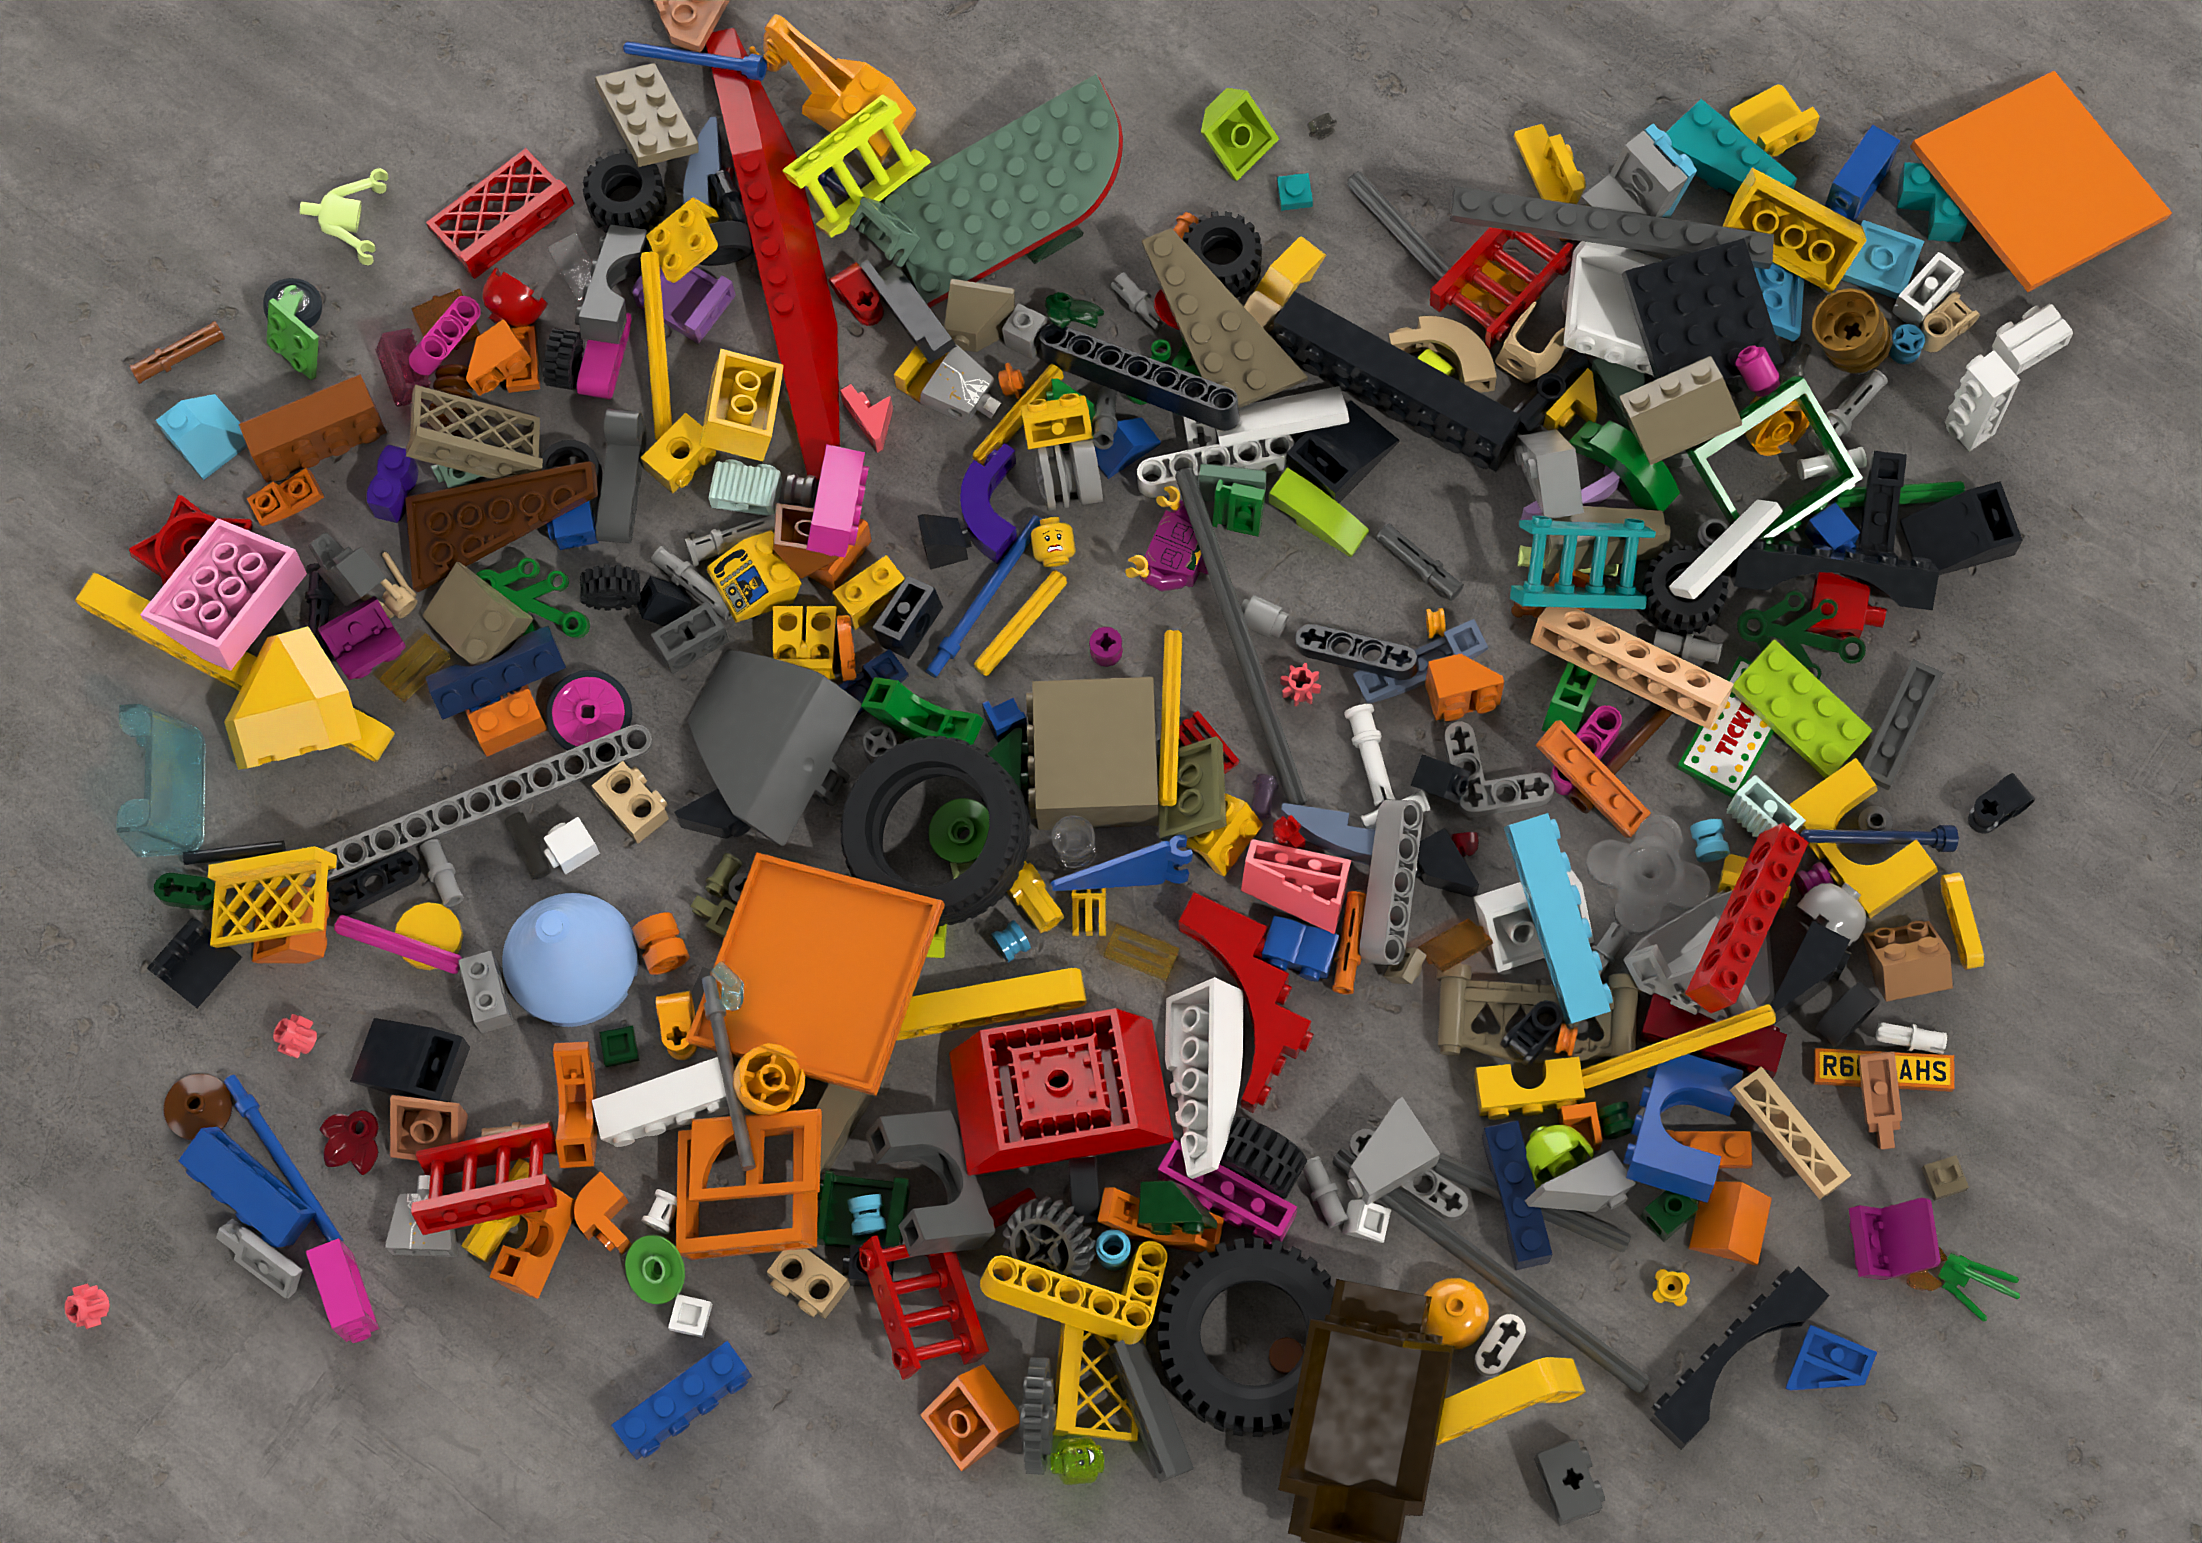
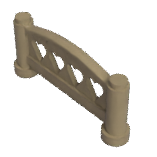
M1441 963L1437 965V980L1441 982L1437 1047L1440 1048V1054L1458 1056L1460 1055V1050L1465 1047L1493 1057L1523 1063V1059L1509 1047L1503 1048L1500 1045L1507 1034L1506 1025L1520 1007H1522L1526 1015L1537 1003L1544 1000L1553 1001L1560 1007L1554 986L1471 980V966L1461 963ZM1613 974L1608 976V986L1613 999V1003L1609 1004L1611 1011L1594 1016L1603 1032V1039L1596 1042L1590 1038L1584 1041L1576 1038L1572 1057H1579L1580 1062L1602 1057H1610L1612 1059L1636 1050L1638 994L1642 993V991L1638 989L1631 974ZM1486 1004L1500 1025V1032L1496 1035H1491L1487 1031L1482 1034H1476L1471 1029V1024ZM1541 1014L1537 1017V1020L1543 1025L1550 1015ZM1581 1021L1572 1024H1566V1026L1568 1028H1573L1574 1026H1578L1581 1023ZM1555 1036L1532 1064H1544L1545 1060L1570 1058V1056L1565 1051H1561L1559 1054L1555 1053L1558 1038Z

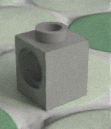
M1018 303L1002 328L1005 346L1034 359L1041 348L1039 333L1042 328L1047 326L1046 316Z

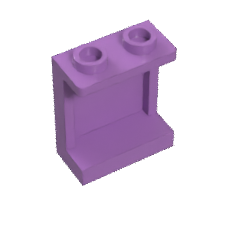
M660 267L664 323L699 344L736 296L732 281L722 275L717 280L698 267H694L676 283H671L665 278ZM640 276L634 284L633 296L636 306L645 311L642 276Z

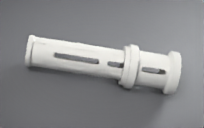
M1362 704L1349 708L1344 712V715L1351 723L1354 734L1352 743L1356 748L1360 749L1374 805L1379 807L1384 802V799L1395 800V797L1392 793L1378 744L1381 741L1382 735L1375 727L1372 716L1374 707L1372 704Z

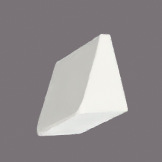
M1363 1199L1351 1200L1346 1213L1349 1220L1344 1222L1342 1233L1384 1243L1391 1209L1373 1202L1366 1205Z

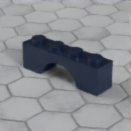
M545 626L519 637L507 652L489 662L475 666L455 664L425 678L432 699L442 720L565 669L566 666L549 626Z
M1519 1121L1486 1127L1482 1134V1141L1489 1169L1494 1176L1501 1198L1507 1240L1515 1271L1548 1264L1553 1254L1541 1208L1528 1207L1525 1202L1536 1191L1526 1158V1149Z

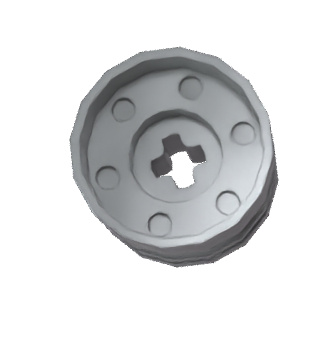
M1093 439L1070 442L1069 454L1062 453L1060 444L1053 445L1054 456L1052 457L1047 456L1046 447L1036 448L1037 453L1034 464L1039 493L1048 511L1056 510L1054 495L1060 494L1063 507L1069 508L1071 492L1077 493L1081 505L1103 502Z

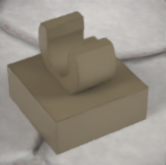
M1957 1155L1926 1164L1921 1168L1934 1201L1967 1191L1969 1188Z

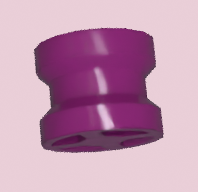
M1101 627L1092 633L1089 646L1093 661L1104 667L1113 666L1118 663L1123 653L1122 638L1119 632L1112 627Z
M1821 862L1814 864L1812 869L1807 872L1801 870L1794 874L1795 883L1802 898L1809 890L1819 884H1834L1830 873Z

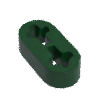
M165 873L156 880L154 892L156 897L167 906L202 911L210 910L214 904L215 883L206 877ZM171 883H174L183 892L172 891L168 897L164 892V888H170ZM204 887H206L211 894L210 896H204L203 901L196 894L191 893V891L202 892Z

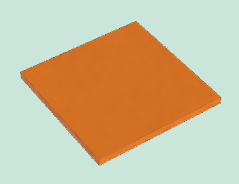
M2055 71L1915 139L1910 145L1913 152L2027 292L2167 220L2172 214L2171 210Z
M756 852L710 975L715 976L719 997L724 1000L727 1013L724 1021L732 1056L742 1058L753 1048L767 1043L782 1045L792 1051L797 1057L795 1061L798 1063L800 1070L803 1068L805 1077L877 1096L943 912L944 902ZM704 993L686 1041L691 1045L717 1052L711 1022L706 1019L704 1003L706 998Z

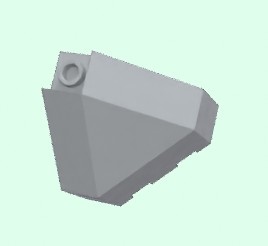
M1724 890L1720 891L1645 936L1623 961L1639 990L1650 995L1657 993L1670 999V1004L1694 1015L1699 1012L1717 1022L1770 1004L1774 999L1770 932L1768 931L1736 1003L1712 1014L1685 995V992L1733 890L1726 893Z

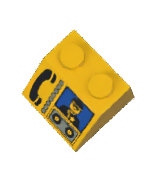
M772 530L743 539L707 566L706 570L735 623L772 611L773 606H787L794 603L802 584L795 572L773 550L774 533Z

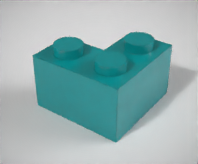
M1904 162L1898 179L1897 208L1929 211L1928 240L1960 243L1967 226V217L1924 164Z

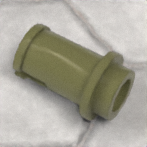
M729 853L723 854V858L713 875L705 880L707 883L705 886L706 891L718 898H722L724 894H729V883L743 864L741 860Z

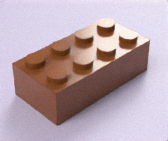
M361 374L238 424L250 454L266 483L272 480H282L291 472L301 468L314 467L325 458L343 455L350 448L362 443H372L378 440L381 435L387 433Z

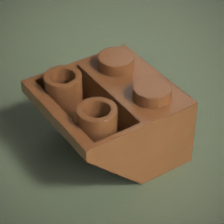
M1914 921L1906 926L1879 928L1874 932L1863 934L1875 984L1886 1002L1953 988L1950 951L1930 921Z

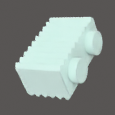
M728 459L723 463L717 461L708 497L711 508L765 516L775 514L776 503H779L783 482L781 473L775 467L767 464H758L757 467H752L733 459Z
M1756 775L1736 792L1727 808V814H1732V818L1737 819V823H1742V827L1747 828V832H1752V837L1757 838L1760 833L1781 823H1785L1798 834L1806 821Z

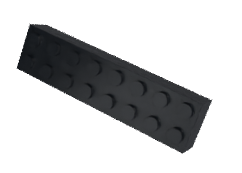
M1294 291L1274 320L1273 339L1292 360L1303 365L1307 372L1314 376L1321 375L1327 378L1335 387L1340 386L1341 391L1354 393L1368 406H1377L1383 409L1393 420L1412 425L1422 436L1427 438L1433 437L1441 441L1449 451L1468 456L1478 467L1482 469L1489 468L1497 472L1515 444L1520 414Z

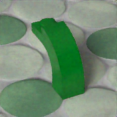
M1588 420L1569 441L1576 449V453L1601 462L1614 471L1629 489L1635 506L1645 510L1664 512L1680 494L1678 486L1664 462L1661 460L1650 465L1634 434L1610 420L1604 426Z
M874 677L861 705L862 708L876 719L912 739L919 737L925 739L928 736H945L948 739L951 737L957 738L972 745L984 722V719L976 713L950 710L934 705L912 693L898 680Z

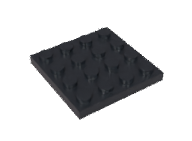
M1744 238L1626 270L1621 274L1655 380L1709 356L1714 360L1724 381L1742 376L1735 363L1739 358V353L1752 345L1764 347L1774 366L1784 363Z

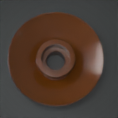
M192 1074L179 1080L169 1090L164 1102V1117L167 1125L176 1135L193 1141L201 1128L218 1127L222 1130L226 1126L232 1113V1097L226 1085L218 1078L208 1074ZM200 1099V1106L196 1109H190L191 1101Z

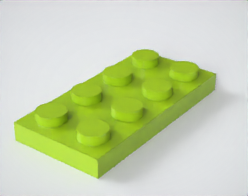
M1775 639L1733 683L1731 692L1825 779L1835 773L1873 732L1862 719Z

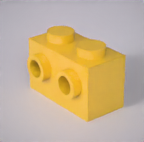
M1076 393L1062 395L1058 400L1052 401L1034 399L1029 401L1027 405L1020 406L1028 450L1093 439L1085 395L1079 396Z

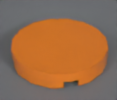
M849 615L837 616L843 681L855 680L854 642L851 633L852 623L851 616Z

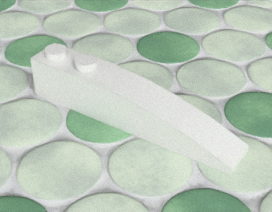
M1215 977L1166 998L1165 1063L1166 1068L1172 1071L1174 1082L1170 1084L1172 1096L1176 1097L1179 1110L1175 1112L1177 1124L1183 1128L1184 1135L1180 1141L1187 1177L1191 1179L1218 1169L1235 1115L1241 1081L1243 990Z

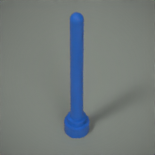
M626 42L623 46L626 54L741 71L743 75H746L751 80L762 81L767 71V61L763 55L751 54L740 59L636 42Z

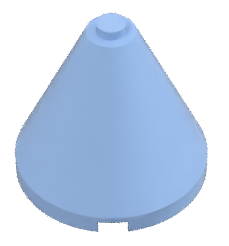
M582 893L554 895L537 902L527 909L517 919L508 933L502 955V969L505 982L516 1002L534 1018L537 1017L551 1022L555 1026L562 1027L586 1025L600 1020L614 1011L627 997V991L632 984L634 976H637L639 966L637 941L625 917L608 902Z

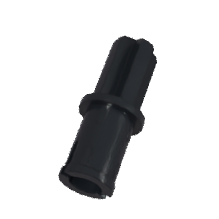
M717 171L716 174L720 182H718L714 174L710 180L718 196V206L724 210L728 221L745 224L747 216L741 204V193L735 189L728 171Z

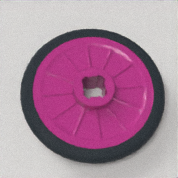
M583 670L572 673L555 685L547 699L545 708L547 728L553 739L568 751L630 726L632 721L630 697L622 684L609 674L595 670ZM585 707H594V718H582L583 709ZM608 744L602 745L598 748L596 755L608 752L614 747Z

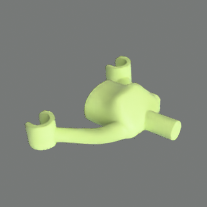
M381 168L373 170L367 179L349 183L329 191L323 197L321 204L302 201L300 204V214L318 216V223L322 232L338 237L357 249L358 260L363 265H371L373 263V256L364 254V252H375V245L369 240L360 241L349 233H357L361 201L343 197L368 188H372L374 192L379 194L384 193L386 185L382 182H377V180L387 181L388 174Z

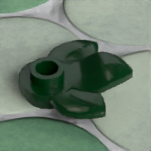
M1063 292L1049 295L1045 300L1048 319L1060 328L1068 326L1071 321L1096 328L1098 316L1104 315V310L1098 305L1089 301L1073 300L1070 295Z

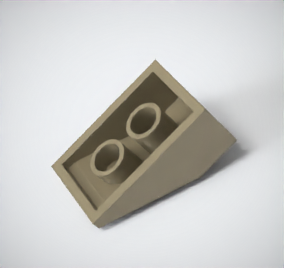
M460 562L455 563L422 615L455 652L473 666L489 662L507 652L517 639L523 636L534 619Z

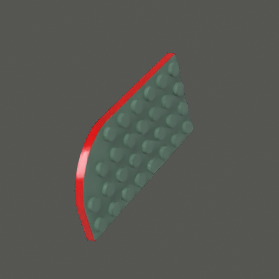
M1097 74L902 184L879 201L920 237L905 264L919 295L929 308L948 298L951 279L976 283L1079 225L1106 198L1120 167L1123 151V134L1119 116L1101 78Z

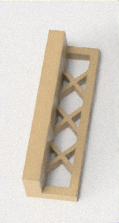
M1762 1067L1730 1089L1731 1093L1819 1200L1824 1196H1828L1851 1176Z

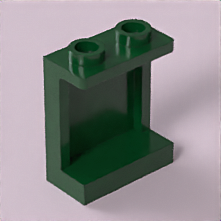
M826 1170L824 1180L820 1179V1192H818V1200H821L820 1212L817 1216L818 1244L850 1248V1245H863L870 1237L878 1236L881 1246L894 1247L903 1245V1238L898 1225L907 1216L911 1187L909 1180L894 1177V1182L839 1176L834 1175L833 1171ZM881 1194L883 1206L880 1212L881 1216L886 1220L887 1229L876 1233L853 1235L851 1224L854 1218L853 1213L848 1209L847 1200L865 1195Z

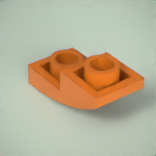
M305 468L280 485L273 481L248 497L247 500L259 524L266 526L292 516L325 497L312 472Z

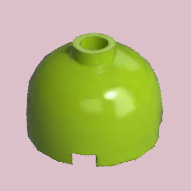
M1567 1125L1541 1126L1531 1133L1530 1139L1525 1146L1526 1158L1536 1189L1542 1184L1584 1164L1588 1155L1591 1159L1594 1156L1593 1148L1586 1138L1577 1130Z

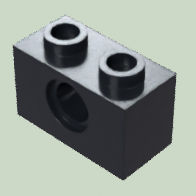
M910 576L905 578L873 626V630L882 648L891 649L893 653L910 659L943 609L935 588Z

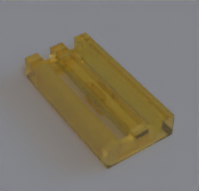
M425 633L379 680L405 703L426 682L425 677L434 674L451 656ZM421 652H423V653L392 683V681H393ZM434 653L438 654V656L425 669H423L402 691L399 690V688L411 676L415 675L421 669V666Z
M1116 924L1105 950L1104 958L1167 982L1180 948ZM1119 936L1128 938L1169 954L1168 959L1119 941L1118 938ZM1114 948L1120 949L1122 951L1146 959L1158 965L1164 966V969H1160L1158 967L1152 966L1150 964L1139 961L1137 959H1134L1132 957L1126 956L1113 950Z

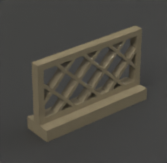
M415 385L412 391L410 440L406 446V457L492 479H501L542 470L543 459L539 458L540 417ZM421 398L432 401L438 408L429 411L421 402ZM455 407L463 409L469 416L461 419L452 409ZM443 413L453 424L444 427L436 416ZM486 415L494 417L500 424L492 427L483 417ZM427 421L436 431L420 427V424ZM475 421L484 432L476 435L467 425ZM518 423L529 426L530 433L523 435L514 425ZM459 429L467 439L454 436L451 433ZM506 429L515 440L507 443L498 433ZM490 437L498 447L484 444L482 441ZM521 445L529 455L515 452L514 449Z

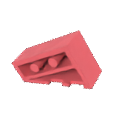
M1251 839L1245 860L1241 891L1335 934L1347 888L1351 860Z

